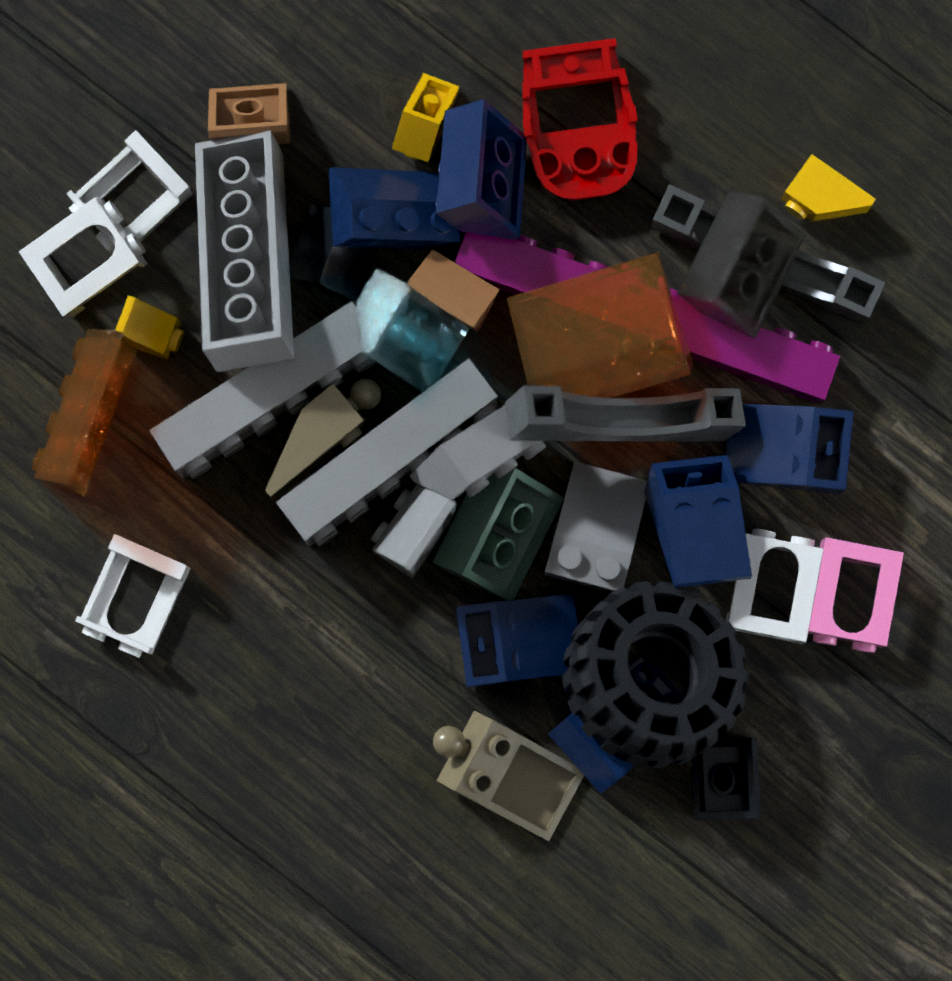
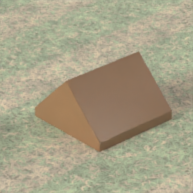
M286 83L209 89L208 135L210 141L271 130L278 144L291 143Z
M433 249L405 286L410 293L475 332L479 331L499 292L498 288Z

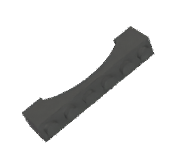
M670 184L650 226V229L861 325H864L870 318L886 283L851 266L846 267L824 260L777 241L725 215L705 203V200Z
M523 386L505 402L510 441L725 442L746 426L740 389L704 388L698 392L650 398H600L561 391V386Z

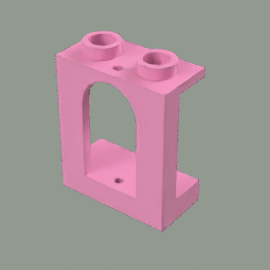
M827 537L822 539L820 548H823L808 634L814 635L813 642L836 646L838 639L853 642L851 648L853 650L875 653L876 647L883 648L888 643L904 552ZM842 561L880 568L869 624L857 633H848L841 630L833 619V605Z

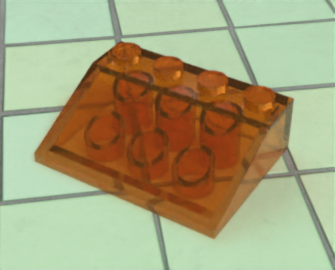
M658 252L507 298L528 386H561V391L572 394L612 398L691 375L693 368L692 357Z
M88 329L85 338L79 337L72 355V359L76 360L72 375H65L59 390V396L63 397L59 411H53L47 422L46 433L50 434L45 449H38L33 461L32 470L37 471L34 478L38 481L85 497L137 352L124 333L116 330Z

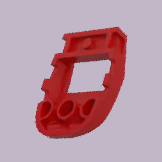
M615 38L523 51L522 122L524 136L527 140L537 177L541 184L557 197L568 200H582L607 196L626 185L635 171L637 164V112L631 98L625 69L620 68L615 52L618 46ZM607 81L612 82L617 123L541 134L535 91Z

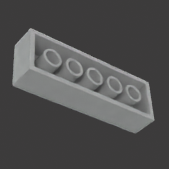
M271 130L195 143L203 351L216 372L294 359L283 153Z
M353 302L348 303L293 339L294 359L250 366L149 430L173 469L182 478L188 475L191 479L199 477L212 467L209 463L211 460L221 454L225 458L235 454L245 446L243 440L255 432L258 437L268 433L278 425L276 419L289 411L293 416L301 412L302 408L311 402L309 398L319 391H325L332 384L338 388L344 383L342 377L355 369L357 373H361L378 361L375 356L381 353L379 343Z
M468 358L276 503L309 547L315 542L321 547L338 534L335 527L344 520L348 519L350 523L355 522L370 510L367 503L378 495L383 500L401 487L399 479L410 471L412 473L440 445L495 412L498 396Z

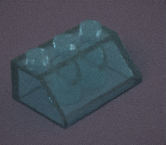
M378 268L371 279L365 284L363 292L356 302L363 353L421 392L426 391L439 380L469 330L468 327L414 288Z

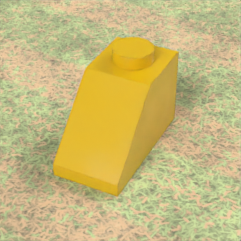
M423 73L402 112L392 149L402 152L409 158L429 162L441 137L445 111L452 109L460 86Z
M811 154L781 198L786 203L784 207L789 213L801 220L807 217L812 222L867 213L876 200L813 154Z
M128 295L114 333L124 345L168 360L171 351L175 353L178 351L184 330L179 329L181 323L177 317Z

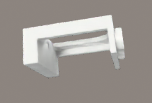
M135 130L125 140L127 147L76 194L70 190L67 195L74 203L69 207V210L73 213L94 197L103 199L142 163L167 191L130 225L124 228L128 235L133 233L141 242L192 195V192L182 178ZM94 225L100 231L95 237L112 253L115 249L113 234L104 226Z
M94 197L19 251L63 317L73 318L85 309L83 305L135 267H144L148 264L142 256L146 252L144 246L133 233L129 235L120 224L124 218L110 200L106 203L103 199ZM93 225L106 227L115 239L113 255L70 287L49 255L86 228Z
M753 529L752 535L746 534L752 577L751 579L735 581L730 612L727 613L726 623L730 622L735 631L799 644L806 643L823 548L814 547L815 540L791 536V541L787 542L775 539V532ZM770 549L792 552L798 561L799 571L789 623L750 615L760 562L763 555Z
M114 534L108 547L111 551L82 616H77L75 621L85 625L82 633L104 642L106 635L121 641L118 649L138 658H140L142 651L152 655L191 568ZM131 559L166 575L142 627L133 634L124 635L117 633L111 628L108 623L107 613Z

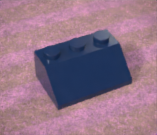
M485 99L446 110L444 127L441 133L442 150L441 162L438 167L439 185L436 198V213L458 231L512 240L520 238L527 146L524 133Z
M329 168L333 247L441 250L460 242L459 231L436 213V198L439 185L438 172Z

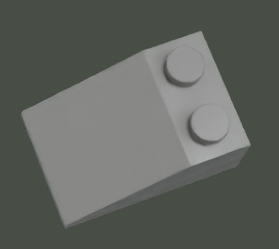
M574 461L544 575L609 593L624 588L646 501L644 490L647 480Z
M416 484L412 491L405 488L393 506L398 512L391 523L383 521L371 538L376 543L372 549L373 552L412 579L456 515L455 502Z

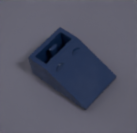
M742 404L746 426L727 439L725 454L728 455L737 483L841 494L846 490L854 411L807 406Z
M728 455L652 463L644 493L674 588L751 579L752 571L739 488Z
M574 594L456 607L467 688L560 676L568 671L569 667H565L563 663L565 650L572 644L570 637L578 626Z
M643 650L628 662L629 672L633 681L645 695L664 704L681 703L683 695ZM571 713L548 735L601 794L625 775L634 765L623 760L624 756L615 753L612 756L601 749L602 743L594 736L589 738L581 728L584 724L579 716H574Z

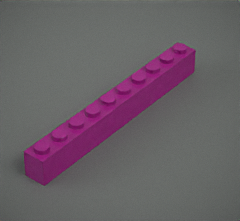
M465 233L455 263L501 291L819 405L826 399L840 359V355L832 353L833 347L814 340L810 342V345L795 340V333L779 327H774L773 331L758 326V320L747 315L737 314L736 318L722 314V308L716 304L700 301L699 305L684 300L685 294L677 290L664 287L661 292L647 287L649 282L635 275L627 274L625 278L611 274L612 269L599 262L590 261L588 265L574 261L575 255L559 248H553L552 252L537 247V241L520 235L518 239L512 240Z

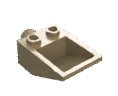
M371 379L356 381L350 389V397L347 400L336 386L332 384L302 408L265 490L275 504L342 449L344 451L363 438L362 435L366 430V426L357 411L359 409L370 410L379 403L381 390L376 382Z
M476 711L471 715L463 732L453 726H444L437 730L433 737L435 751L440 756L448 758L437 779L438 782L541 838L550 841L584 777V774L576 765Z

